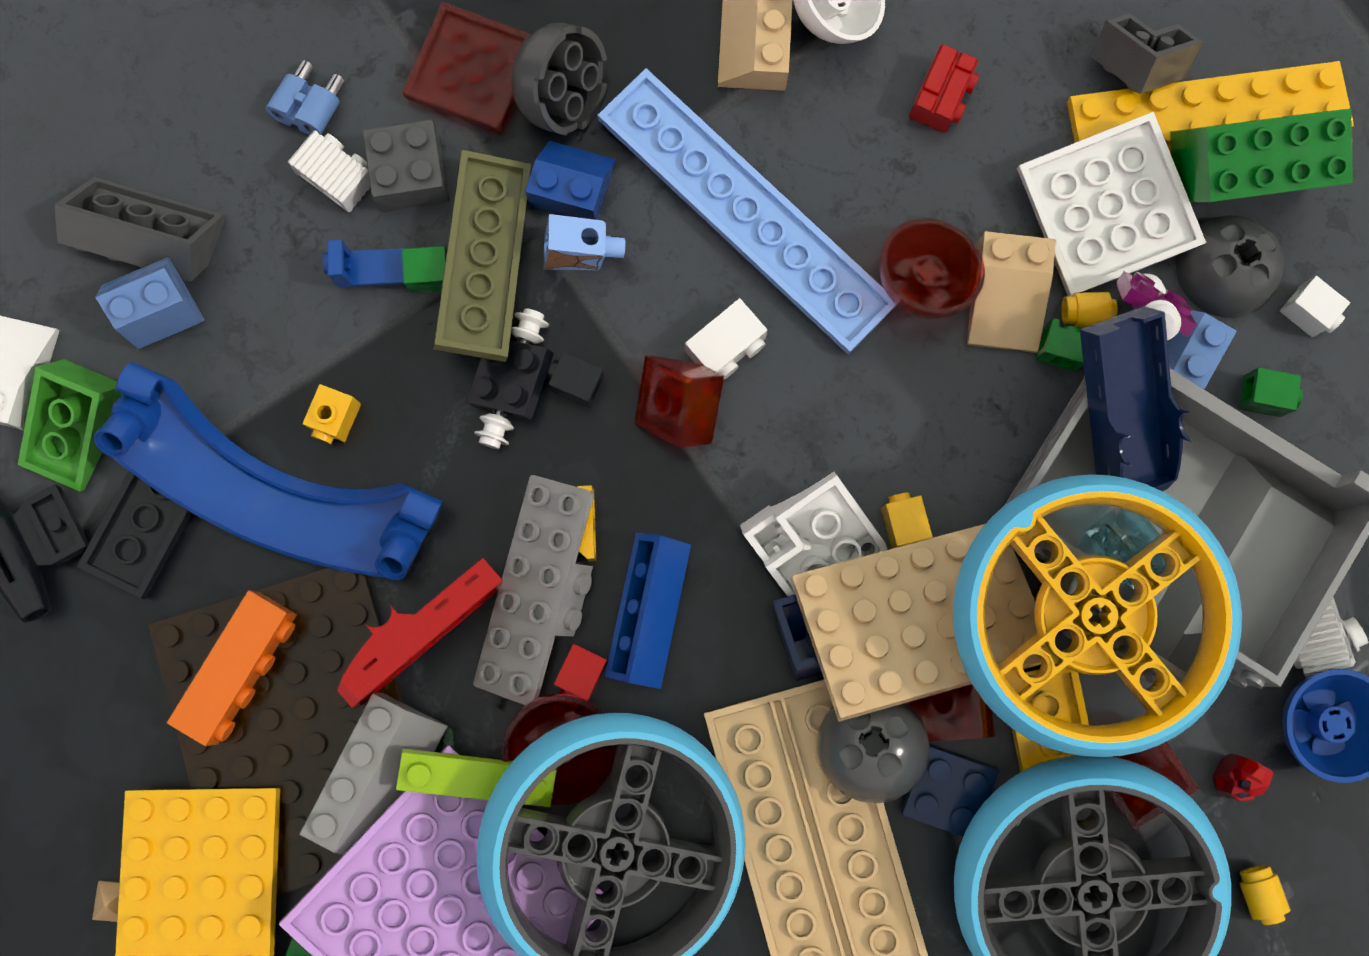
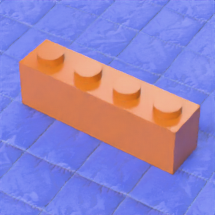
M248 590L167 721V724L204 746L217 745L219 742H224L235 727L233 719L240 708L244 709L252 700L256 691L253 686L259 676H264L274 664L275 656H273V653L280 642H286L294 631L295 624L293 621L297 614L260 592Z

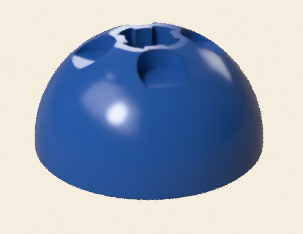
M1347 669L1325 670L1312 674L1302 680L1288 695L1281 716L1283 738L1293 757L1314 775L1338 783H1352L1369 777L1368 676Z

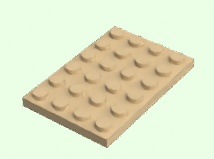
M985 524L792 575L791 583L838 722L972 684L964 669L957 648L953 623V600L962 562L970 545ZM1010 544L995 566L988 585L985 601L986 634L990 650L997 665L1037 634L1034 619L1035 600L1014 549ZM1036 654L1028 656L1024 660L1023 669L1040 665V658Z

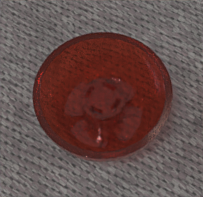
M924 218L901 224L887 237L880 255V278L886 294L897 307L918 318L942 319L961 312L977 298L984 284L985 267L977 246L963 231L944 221Z
M556 693L539 697L526 704L511 720L503 740V762L514 761L531 743L562 724L578 718L603 713L594 704L576 695ZM616 745L589 750L556 768L551 805L573 804L597 791L611 772Z

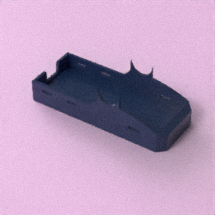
M1143 306L1080 329L1096 475L1128 478L1164 491L1178 479L1183 439L1189 442L1193 441L1186 435L1182 425L1183 415L1191 412L1181 409L1172 396L1165 312Z

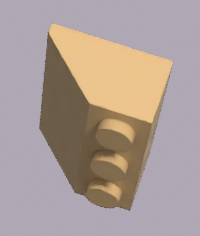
M723 0L718 87L786 91L789 75L793 0Z

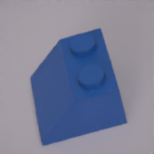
M549 141L536 158L525 193L529 206L562 216L598 220L616 159Z

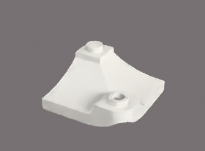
M835 471L795 496L774 506L768 505L740 525L743 535L763 560L765 567L787 596L795 594L791 583L792 575L887 550L886 543ZM872 543V547L868 551H861L863 544Z

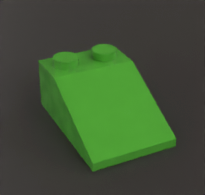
M66 359L35 367L18 465L79 492L85 490L103 453L96 446L94 435L111 416L112 405L122 396L121 393L116 391L117 381Z

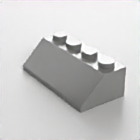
M373 693L299 835L334 853L344 855L403 792L396 790L402 748L435 752L448 726L384 693Z

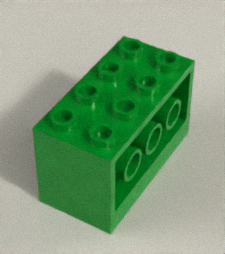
M1351 108L1170 131L1172 159L1190 202H1215L1353 183Z

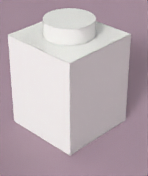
M1316 275L1300 285L1279 311L1313 338L1324 331L1328 333L1334 331L1345 319L1342 313L1350 302Z

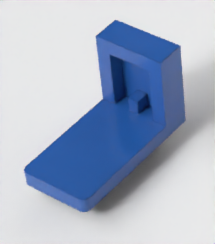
M327 240L328 252L323 253L322 256L323 270L338 287L404 284L402 249L405 248L350 251L343 240Z

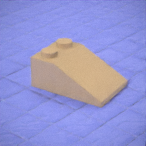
M987 231L982 234L975 244L967 335L968 346L1030 353L1038 352L1053 277L1056 239Z

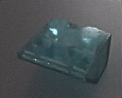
M1118 507L1112 509L1085 531L1091 538L1089 541L1091 547L1098 555L1109 556L1124 563L1160 536L1159 532L1147 519ZM1156 554L1150 564L1153 573L1158 576L1165 570L1166 564L1164 558L1160 554ZM1129 579L1121 582L1125 586L1134 589V585Z

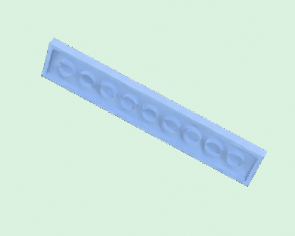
M647 68L598 114V121L848 355L899 303Z

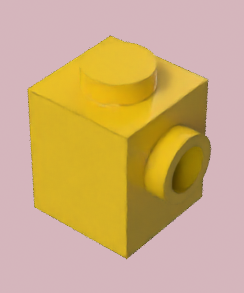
M319 384L303 425L313 431L311 437L328 444H332L333 439L345 443L361 403L350 395Z

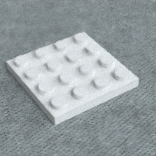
M1154 112L1021 164L1017 168L1044 238L1056 239L1054 263L1067 296H1072L1073 293H1081L1118 279L1123 271L1129 274L1206 243Z

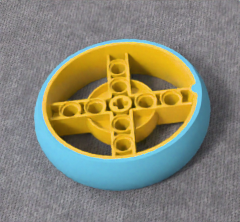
M1089 474L1055 479L1035 486L1008 502L989 519L970 545L962 562L954 593L953 623L957 648L964 669L983 701L1001 720L1026 738L1045 747L1079 756L1111 757L1142 752L1159 746L1188 729L1204 715L1221 693L1234 667L1242 632V609L1240 593L1230 561L1211 530L1195 513L1175 498L1147 484L1128 478ZM1106 505L1122 508L1140 515L1164 532L1126 563L1104 555L1075 557L1043 517L1058 510L1074 506ZM1040 541H1046L1052 549L1051 558L1045 563L1039 562L1034 553L1035 546ZM1010 544L1042 583L1034 607L1037 634L997 665L990 650L986 634L985 601L988 585L995 566ZM1156 554H1160L1166 564L1165 570L1158 576L1153 573L1150 564ZM1192 567L1201 595L1203 611L1202 630L1194 660L1183 680L1179 683L1149 647L1157 627L1158 614L1154 596ZM1071 572L1077 579V588L1073 593L1067 595L1063 592L1060 582L1064 574ZM1125 579H1129L1134 585V594L1127 601L1123 600L1119 594L1120 583ZM1091 607L1102 608V611L1099 613L1100 623L1089 622L1093 615L1090 611ZM1067 629L1072 635V642L1067 649L1060 651L1055 645V637L1059 631ZM1125 636L1129 642L1128 652L1122 657H1117L1113 651L1114 642L1118 637ZM1036 654L1041 660L1040 670L1036 674L1028 676L1023 670L1024 660L1028 656ZM1065 667L1087 675H1106L1115 672L1147 712L1132 719L1113 724L1081 725L1046 714L1025 699ZM1151 668L1155 673V680L1151 687L1144 689L1140 684V675L1145 669Z

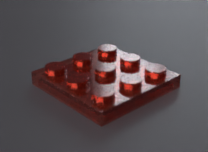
M442 2L402 93L408 100L501 133L514 103L511 88L513 61L520 45L529 33Z

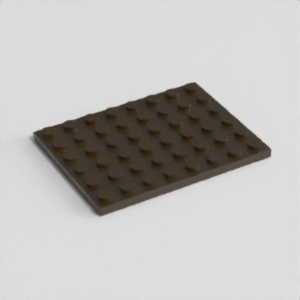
M325 568L255 590V592L264 594L297 614L293 621L295 624L294 631L286 642H280L273 653V656H275L274 664L264 676H259L253 686L256 691L252 700L244 709H239L233 719L235 727L224 742H219L217 745L204 746L176 729L191 789L281 788L277 895L317 883L343 856L299 834L369 702L368 700L357 710L353 709L337 691L350 663L373 635L366 625L370 627L382 626L368 575ZM246 594L148 624L171 714ZM397 677L378 692L404 703Z

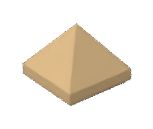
M98 881L92 920L117 922L120 882Z

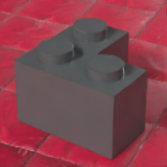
M1128 13L1106 20L1091 57L1100 63L1105 71L1114 74L1125 82L1130 90L1142 94L1186 79L1202 47L1203 41L1179 24L1154 31L1134 15Z

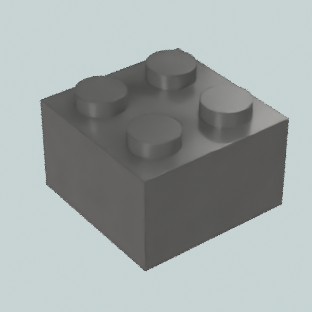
M433 119L363 130L372 198L381 212L450 201L441 137Z

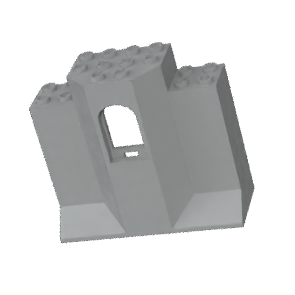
M1170 369L1172 396L1181 409L1191 412L1183 415L1182 425L1186 435L1193 441L1189 442L1183 439L1178 479L1163 492L1184 504L1211 530L1221 544L1235 574L1241 600L1242 632L1238 654L1228 681L1241 688H1246L1247 686H1254L1259 689L1263 687H1281L1369 536V475L1362 470L1343 476ZM1085 375L1005 505L1035 486L1055 479L1077 475H1096ZM1106 505L1074 506L1058 510L1043 517L1075 557L1104 555L1113 558L1128 532L1147 544H1150L1164 532L1140 515L1122 508ZM1040 541L1035 546V557L1042 562H1047L1051 558L1052 549L1046 541ZM1192 567L1154 596L1158 614L1157 627L1149 647L1179 683L1183 680L1194 660L1202 630L1203 611L1201 595ZM1071 572L1064 574L1060 584L1063 592L1068 595L1077 588V579ZM1091 607L1090 611L1093 615L1089 622L1100 623L1099 613L1102 611V608ZM1063 629L1061 633L1072 640L1071 633L1067 629ZM1125 636L1118 637L1113 645L1115 655L1122 657L1129 649V642ZM1147 668L1141 673L1140 677L1153 684L1155 673L1151 668Z

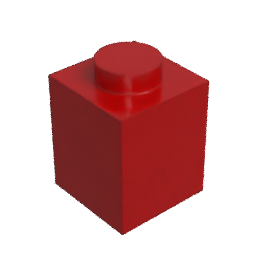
M573 644L554 685L561 688L559 695L579 704L581 698L586 701L590 700L608 660Z

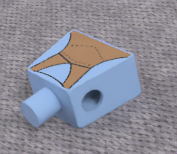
M549 214L544 234L543 270H599L605 257L624 258L625 237L606 236V222Z

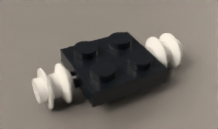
M525 308L523 313H515V317L520 322L518 327H511V333L516 338V341L510 340L506 362L481 358L466 400L468 404L474 407L492 411L479 417L485 425L483 430L474 431V434L480 437V444L493 449H499L501 444H509L503 436L505 431L513 430L514 427L506 419L507 414L532 420L554 352L548 348L534 345L544 341L538 333L540 328H547L549 324L543 320L544 315L542 313Z

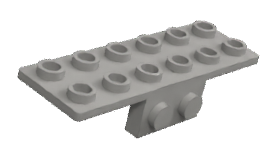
M536 475L530 476L504 568L503 582L498 590L474 677L473 685L475 687L528 707H535L537 705L555 636L574 637L575 631L582 620L581 610L585 595L591 587L593 566L576 562L594 497L592 491Z

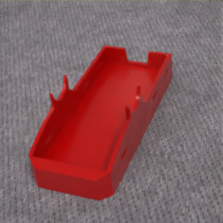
M482 558L415 615L398 614L390 605L391 616L386 624L380 627L366 625L373 635L363 645L344 673L337 689L339 694L351 708L357 710L371 698L373 693H378L498 592L503 580L486 560Z

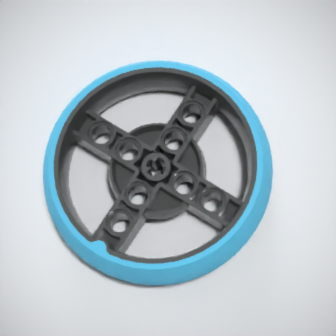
M631 713L590 715L562 724L542 735L515 758L499 779L487 802L478 835L476 860L480 891L494 926L519 956H693L720 927L735 899L744 865L745 827L736 792L727 774L709 750L693 736L672 724L649 716ZM618 745L606 791L585 798L566 817L522 808L536 786L550 772L564 762L592 749ZM661 753L666 754L682 765L700 786L710 812L712 826L711 846L669 838L668 829L663 817L654 805L649 802ZM634 765H640L641 772L639 776L632 781H627L625 779L627 770ZM625 803L631 804V810L626 817L615 818L618 807ZM538 827L548 828V832L542 840H529L534 829ZM577 834L585 835V840L580 847L575 849L568 848V842L573 836ZM616 843H618L621 847L620 850H613L611 856H609L607 850L614 849ZM657 849V855L653 861L642 863L643 856L647 851ZM508 852L557 862L563 882L578 897L566 944L556 941L540 931L528 920L521 910L509 880ZM688 856H693L691 865L687 869L679 870L680 862ZM605 880L611 881V886L606 892L602 894L595 893L598 884ZM660 881L697 888L682 910L662 928L636 942L611 948L621 908L633 905L647 897L658 886ZM594 919L602 920L596 930L585 931L590 921Z
M1073 755L1042 762L1020 772L996 789L982 804L967 827L959 847L954 873V902L962 935L973 956H1010L998 942L990 923L1041 919L1054 934L1074 945L1075 956H1119L1118 944L1128 939L1139 929L1146 918L1148 910L1187 906L1188 910L1176 934L1156 956H1217L1225 939L1230 919L1231 878L1226 855L1215 829L1197 803L1179 786L1163 775L1129 760L1112 756L1092 757ZM1104 790L1130 794L1159 808L1181 831L1191 856L1141 861L1139 856L1128 845L1108 835ZM1061 797L1064 836L1055 840L1044 850L1034 870L988 874L993 857L1009 832L1032 811ZM1092 808L1089 817L1084 820H1076L1080 810ZM1095 846V850L1090 856L1080 857V853L1085 847ZM1176 878L1173 885L1162 888L1167 879ZM1130 881H1137L1132 890L1123 891L1125 884ZM1091 886H1097V888H1092V891H1093L1092 894H1089V895H1086V894H1085V893H1090L1089 887H1091ZM1059 888L1058 893L1054 897L1044 898L1047 890ZM1010 892H1021L1020 896L1014 901L1004 900ZM1101 922L1097 930L1087 931V928L1092 923Z

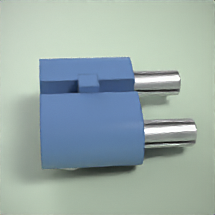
M303 60L294 75L286 74L283 77L265 110L275 120L290 127L294 124L298 126L299 131L308 135L314 130L322 134L340 104L336 94L342 86L344 79L338 74H333L326 88L316 84L311 87L307 84L306 79L313 66L310 62Z

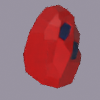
M1228 754L1218 764L1213 774V780L1217 791L1231 799L1242 802L1253 800L1256 796L1263 795L1268 789L1274 773L1249 758Z

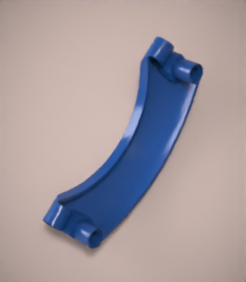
M129 362L121 372L117 381L116 391L121 393L122 396L112 405L111 416L94 435V442L103 453L112 457L120 465L165 497L207 522L241 539L274 552L312 564L356 574L382 577L390 580L403 579L418 554L426 535L432 528L443 504L442 500L404 483L371 489H348L316 484L281 472L245 452L216 429L198 410L176 381L135 362Z

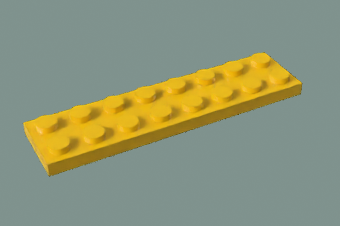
M1340 61L1175 82L1142 94L1130 89L1076 95L1070 96L1067 101L1074 143L1154 112L1170 154V131L1350 108Z

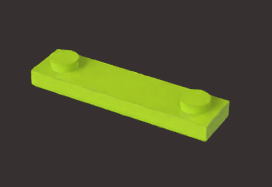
M402 748L396 790L489 800L499 779L513 761ZM556 769L550 772L536 786L525 801V805L550 807Z

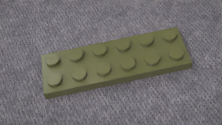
M467 150L461 151L433 350L506 362L509 351L527 196L525 191L530 178L531 164Z

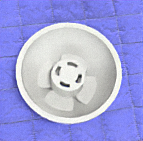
M793 0L796 12L804 26L818 38L836 44L855 43L871 36L879 28L885 11V0Z

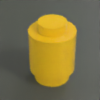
M1109 292L1073 293L1072 296L1063 297L1061 304L1062 323L1078 328H1085L1116 317L1118 312L1117 301L1111 298Z
M1260 865L1242 870L1240 872L1242 881L1239 884L1252 919L1261 920L1262 925H1274L1285 921L1284 915L1291 910L1278 874L1272 872L1270 865Z

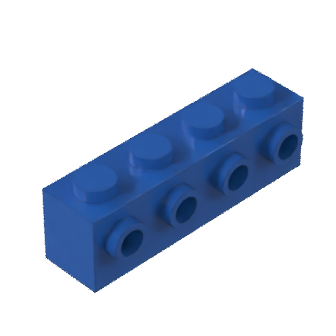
M635 533L605 678L661 689L691 544L662 535Z

